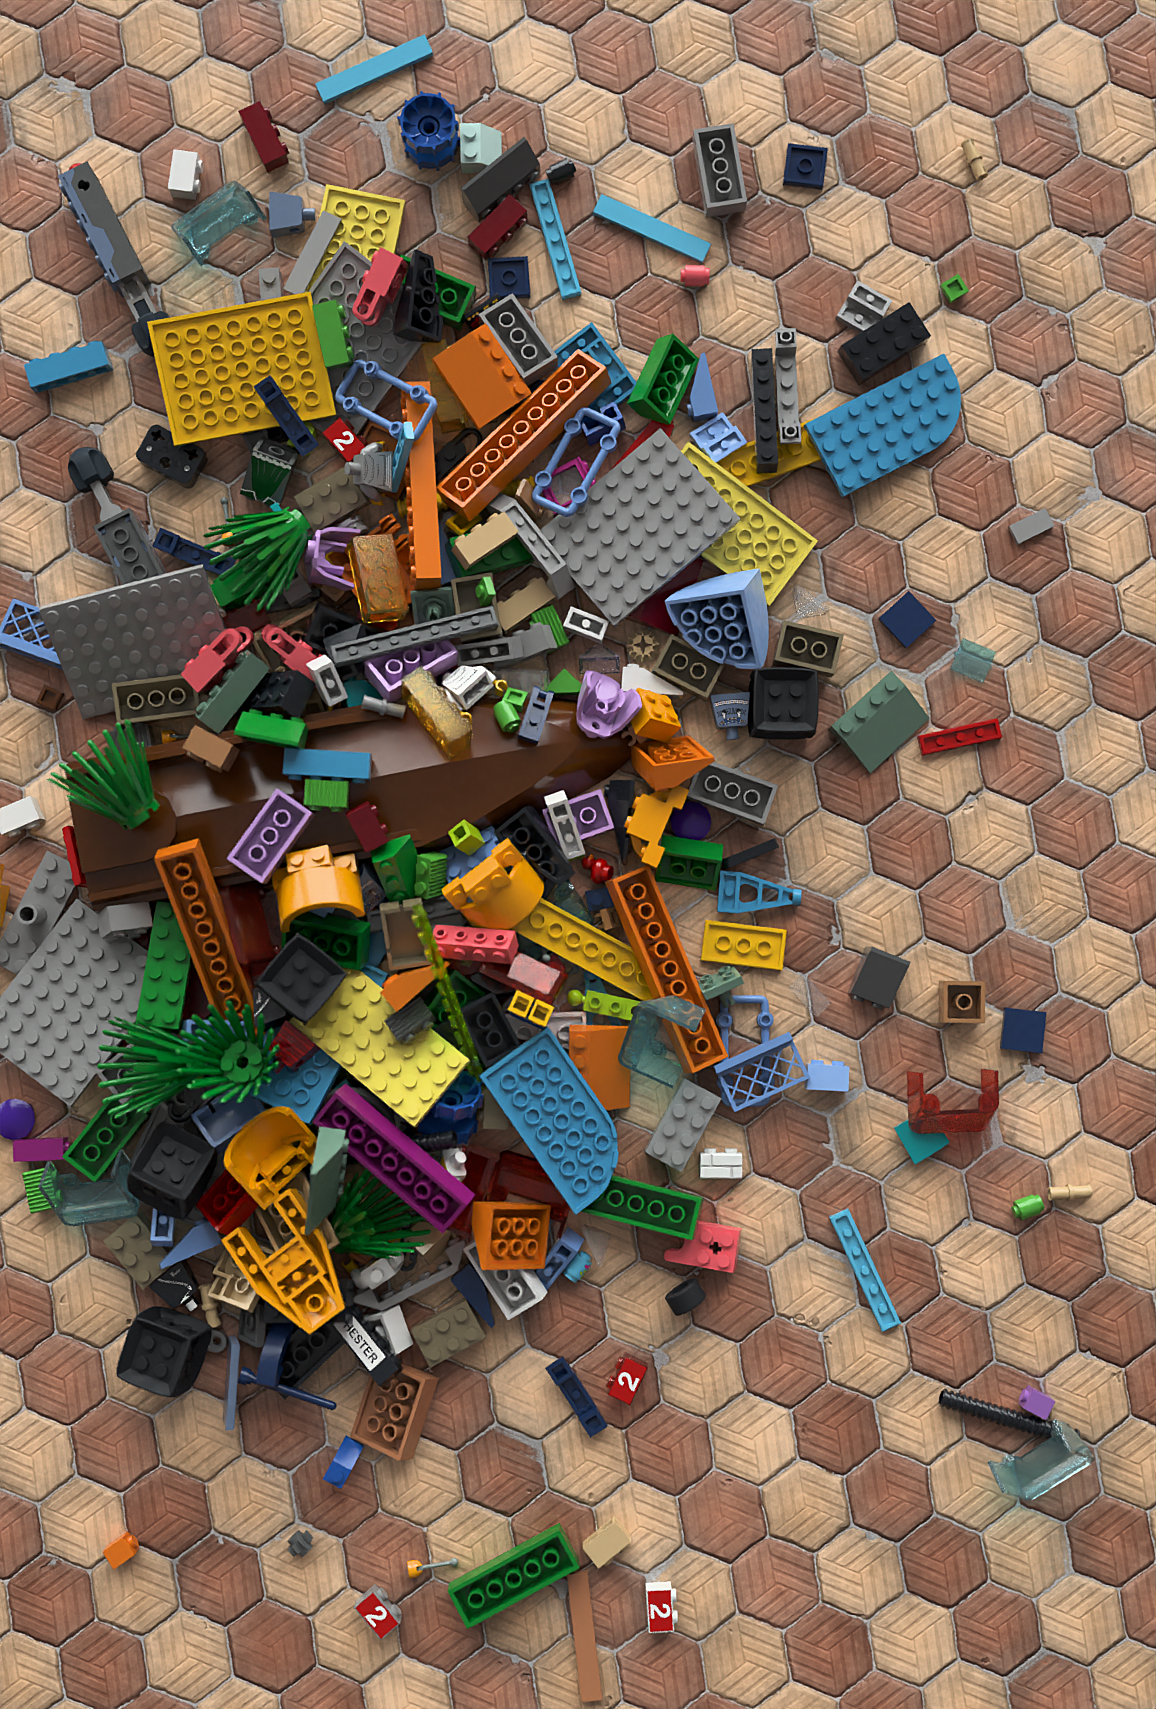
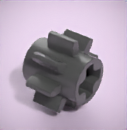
M298 1530L287 1541L290 1544L287 1550L293 1557L298 1554L303 1557L313 1547L310 1543L313 1539L312 1535L307 1530L304 1533Z

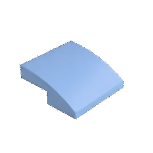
M723 412L689 434L697 448L716 463L747 443L738 428L731 425Z

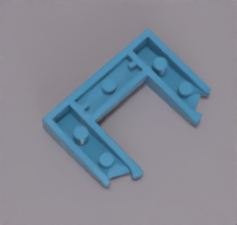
M592 322L554 351L558 357V367L579 349L587 355L590 354L594 360L607 368L612 383L587 408L601 413L600 408L614 401L618 407L630 398L637 382Z

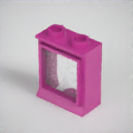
M578 456L576 459L554 469L551 475L552 485L548 489H543V497L567 508L572 502L571 492L581 486L590 470L586 461H581ZM595 478L592 481L590 487H592L596 483ZM553 512V517H554V518H555L557 515H559L558 513Z

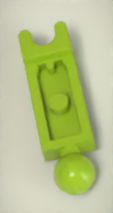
M571 990L567 994L568 1003L572 1006L584 1004V1011L639 1022V1017L632 1015L631 1009L634 1006H642L643 1002L590 990H587L586 996L582 995L578 990Z

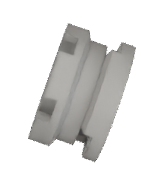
M361 515L354 516L355 519L349 518L338 526L339 528L361 529L360 534L352 537L347 544L361 539L369 531L367 525L362 523Z

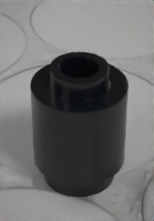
M567 158L550 165L549 169L545 170L551 185L564 183L574 178V173L577 172L573 161H568Z

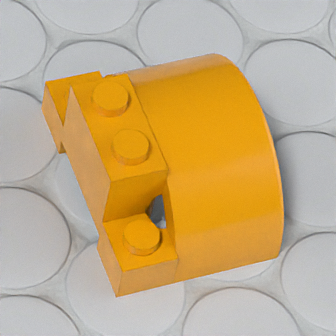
M679 785L669 788L668 791H657L649 796L643 793L641 798L636 796L632 806L636 810L633 817L628 815L624 825L627 828L626 834L630 836V843L634 853L643 864L649 865L653 870L657 868L665 848L657 844L673 808L681 811L689 792L688 789ZM640 839L649 842L648 846L642 845Z
M507 838L491 850L492 855L461 879L459 877L455 878L441 889L447 900L456 910L463 914L474 928L510 930L533 911L543 895V880ZM508 866H513L510 874L508 875L504 868ZM470 897L473 902H467L466 900Z
M328 845L287 853V867L277 869L272 875L273 889L277 894L282 933L290 932L289 925L295 917L313 909L334 907L346 909L354 913L356 917L365 915L358 861L354 853L333 857Z
M286 1106L274 1107L255 1116L237 1132L226 1149L224 1165L249 1195L265 1210L280 1196L278 1191L308 1163L313 1165L318 1138L291 1108ZM300 1140L301 1143L296 1149L291 1142ZM258 1173L264 1178V1180L256 1182Z

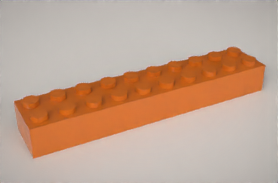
M577 349L436 487L442 501L471 522L565 429L564 424L568 419L574 418L579 409L588 407L612 383L607 368Z
M405 382L413 387L416 385L423 386L431 396L430 382ZM401 390L402 423L412 422L414 432L429 404H417L411 399L410 394ZM431 418L421 437L413 442L405 466L407 527L409 530L408 546H410L409 565L411 566L410 584L415 586V590L440 588L441 585L433 425Z
M199 838L157 850L154 860L209 1004L214 1005L225 1021H228L224 1012L229 1010L226 1001L233 1003L240 1021H244L242 1010H245L244 1006L248 1004L251 1008L254 1025V986ZM254 1025L255 1036L257 1037V1028Z
M649 865L639 867L605 882L684 1073H695L729 1057Z

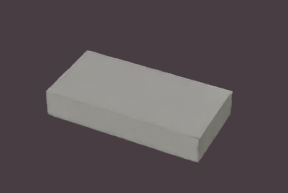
M1046 508L1010 525L1008 529L1016 545H1019L1053 528L1054 524Z

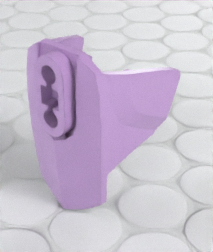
M329 527L316 531L312 541L308 540L304 554L308 584L312 585L313 582L333 586L343 591L354 589L353 583L333 576H342L344 567L330 564L325 559V554L331 551L344 553L348 541L360 534L361 529Z
M585 671L577 703V724L590 738H609L614 733L622 730L642 708L640 695L632 688L623 692V689H620V684L606 675L595 671Z

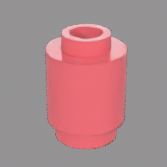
M685 265V269H681L680 281L684 282V286L704 287V285H709L710 268H705L704 265Z

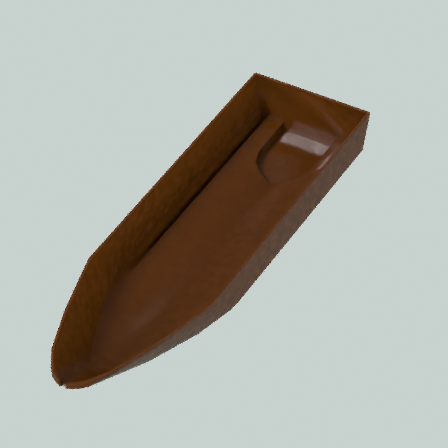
M443 692L399 698L392 702L406 705L403 718L384 714V716L379 715L380 712L362 709V705L299 717L309 726L304 749L370 753L372 755L371 781L365 780V784L352 783L351 779H344V782L350 783L349 808L343 809V812H330V808L322 807V811H311L315 814L314 818L289 853L328 845L333 857L354 853L358 861V867L363 863L373 865L371 851L365 852L345 813L366 801L369 802L370 806L375 804L380 814L377 817L379 823H385L390 833L387 835L388 841L410 834L418 855L425 852L442 851L454 845L448 832L462 820H466L478 828L479 831L492 825L495 829H498L526 806L532 805L539 815L543 814L542 809L547 808L545 796L564 790L567 800H570L609 778L631 758V746L627 742L631 740L632 736L621 737L622 731L628 729L625 726L609 738H590L577 724L576 712L578 701L552 698L538 744L519 739L518 735L531 695L527 696L522 711H516L521 719V724L512 733L504 732L494 716L493 707L501 702L505 695L503 694L500 697L495 693H485L468 710H462L472 716V724L467 719L463 720L466 728L460 726L459 716L454 715L447 706ZM537 698L538 701L545 702V700ZM235 730L213 734L240 749L229 772L222 770L220 773L205 765L206 760L201 763L186 755L188 751L183 746L187 739L145 747L154 798L160 806L155 812L152 808H149L150 817L132 829L128 827L127 830H124L119 823L69 801L82 873L85 874L88 888L89 904L96 913H99L107 906L149 902L150 909L156 908L157 901L171 903L154 860L157 850L198 838L220 895L273 885L272 877L267 884H263L227 858L277 788L309 810V806L304 805L305 779L310 780V777L301 776V780L288 779L289 776L283 774L284 750L286 747L243 740L234 735ZM119 752L123 761L126 764L127 762L125 760L123 753ZM104 755V757L106 758V760H107V761L109 762V764L112 766V764H111V762L109 761V759L107 758V756ZM97 757L89 758L93 759L99 766H101L106 771V769ZM78 761L67 764L72 770H78L85 777L99 785L97 780ZM65 771L67 780L106 804ZM323 778V780L331 781V778ZM286 857L277 869L287 867Z

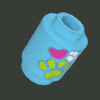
M582 1250L580 1253L577 1252L565 1267L563 1274L571 1281L577 1283L593 1264L590 1261L592 1257Z

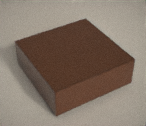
M44 684L35 703L56 712L65 693Z

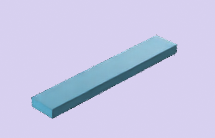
M424 34L315 84L325 105L433 56V51Z
M549 178L530 183L529 187L561 298L565 300L581 295V289Z
M601 194L593 211V215L701 264H703L711 246V243L603 194Z
M847 1208L830 1216V1221L881 1331L884 1332L901 1324L849 1209Z

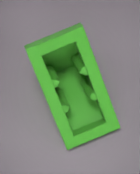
M564 668L544 691H553V696L579 695L582 684Z

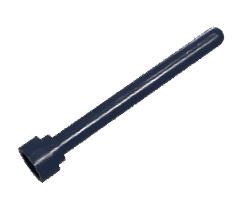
M243 1367L238 1383L245 1386L247 1384L251 1385V1383L258 1385L255 1372H252L250 1368ZM278 1383L277 1388L259 1385L329 1410H335L337 1404L333 1401Z

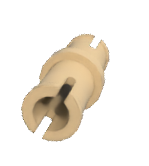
M968 138L961 143V146L967 157L966 162L968 166H971L976 181H980L988 176V172L982 162V154L978 153L973 138Z
M1067 1184L1065 1187H1048L1047 1196L1050 1201L1061 1199L1073 1201L1079 1198H1091L1092 1189L1090 1185L1072 1186Z
M207 1283L198 1288L203 1302L201 1305L202 1310L205 1311L207 1323L213 1328L221 1325L217 1310L218 1301L208 1296L212 1283Z

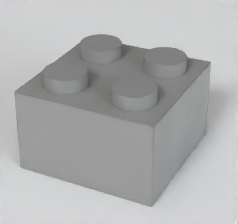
M149 902L107 906L97 914L100 938H108V941L120 940L122 936H128L129 939L141 937V934L147 933V930L153 926Z

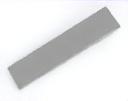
M322 211L283 288L284 291L293 295L305 293L341 222V218Z

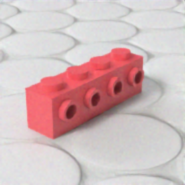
M436 925L428 942L432 957L512 964L519 947L515 931Z

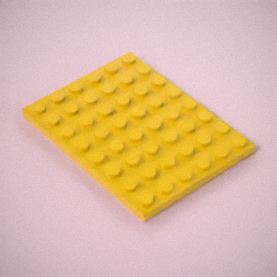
M311 292L147 322L175 447L281 427L253 387L269 375L274 379L303 422L337 416L312 309Z

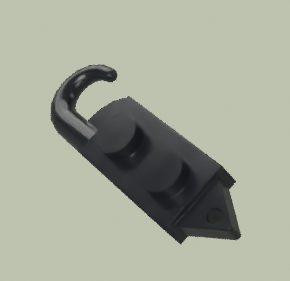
M472 427L463 429L434 456L436 485L465 457L466 448L462 441L468 435L473 434L477 437L476 448L482 443V434L479 430Z
M204 1075L203 1078L213 1077V1076H220V1075ZM219 1084L196 1089L187 1088L183 1094V1099L188 1106L187 1110L182 1115L177 1116L173 1113L174 1102H170L167 1110L170 1119L178 1123L189 1120L191 1115L206 1101V1099L202 1098L203 1094L216 1088Z

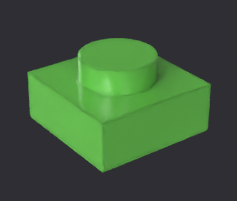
M959 274L940 285L950 304L969 292Z
M482 577L475 588V593L481 606H488L496 595L491 577Z
M508 687L502 701L507 700L516 711L521 712L527 700L528 692Z

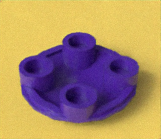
M693 801L684 802L681 811L675 809L672 813L671 827L675 836L699 841L710 831L711 816L708 810L700 803Z
M9 1099L1 1103L0 1135L10 1140H17L28 1136L35 1123L33 1106L20 1099Z

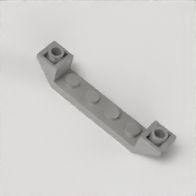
M796 328L775 329V370L780 444L801 443L796 372Z
M500 492L485 508L491 515L495 513L499 515L502 512L507 514L519 531L516 537L549 577L546 585L559 600L575 588L567 564L519 503Z
M458 1236L448 1242L449 1245L446 1246L445 1251L452 1263L449 1264L446 1261L437 1266L438 1270L432 1273L430 1271L424 1272L418 1276L419 1280L413 1283L410 1280L400 1285V1290L396 1292L390 1290L381 1296V1300L375 1289L371 1290L369 1287L364 1289L358 1288L355 1290L354 1302L383 1311L456 1273L464 1251L463 1248L467 1241L466 1238L460 1239Z

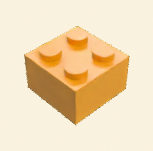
M637 688L636 692L640 695L642 708L630 721L635 734L667 743L681 728L678 715L674 711L670 698L650 690Z

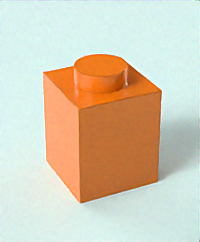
M127 1531L108 1544L102 1553L112 1568L115 1569L137 1553L139 1543L136 1537L130 1535Z

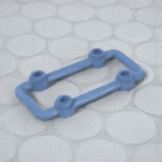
M356 360L353 362L335 393L336 401L343 405L344 410L350 415L360 414L389 430L390 435L396 440L399 439L403 423L399 421L392 423L362 407L361 402L355 397L345 398L343 396L358 369L361 368L370 379L380 378L407 392L417 404H429L413 432L414 441L418 440L437 409L436 399L430 396L423 386L416 385L413 387L386 373L376 361L365 362L364 360Z
M587 407L579 409L574 418H570L565 422L564 428L566 432L546 469L540 471L535 476L537 485L532 493L533 501L564 517L574 515L578 507L583 506L588 501L587 491L607 454L616 450V438L621 429L619 422ZM584 416H587L612 427L610 434H606L601 438V450L581 486L571 492L572 502L569 508L566 509L540 495L543 489H548L552 485L551 475L572 437L581 433L582 427L580 422Z
M732 995L735 1004H761V1013L758 1014L756 1019L757 1024L761 1027V1044L770 1041L769 1027L772 1026L774 1019L772 1014L769 1013L767 998L762 995ZM720 1001V1013L716 1016L715 1021L720 1027V1037L729 1056L728 1027L731 1026L733 1020L728 1013V1007L723 1008ZM770 1056L764 1057L762 1061V1066L770 1069ZM729 1057L720 1060V1063L728 1060ZM762 1069V1074L758 1077V1081L767 1084L770 1072ZM729 1074L724 1075L725 1083L733 1086L732 1077ZM772 1076L770 1085L774 1086L775 1081ZM717 1078L716 1083L721 1089L723 1104L732 1107L719 1078ZM758 1083L759 1087L762 1089V1095H763V1094H764V1091H765V1089H766V1086L761 1085V1084ZM770 1096L747 1107L765 1106L769 1103ZM746 1098L733 1100L736 1106L745 1103Z

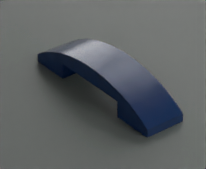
M271 375L253 386L302 457L319 446Z
M163 528L159 529L152 546L191 565L203 564L206 571L219 576L236 563V560L228 557L215 565H210L209 561L222 553L210 549L205 550L203 546L181 538L179 535Z
M272 1324L259 1361L256 1380L258 1385L277 1388L284 1369L281 1366V1362L294 1327L299 1328L297 1324Z
M563 1356L545 1367L556 1386L558 1385L579 1417L580 1423L590 1438L608 1427L590 1394Z

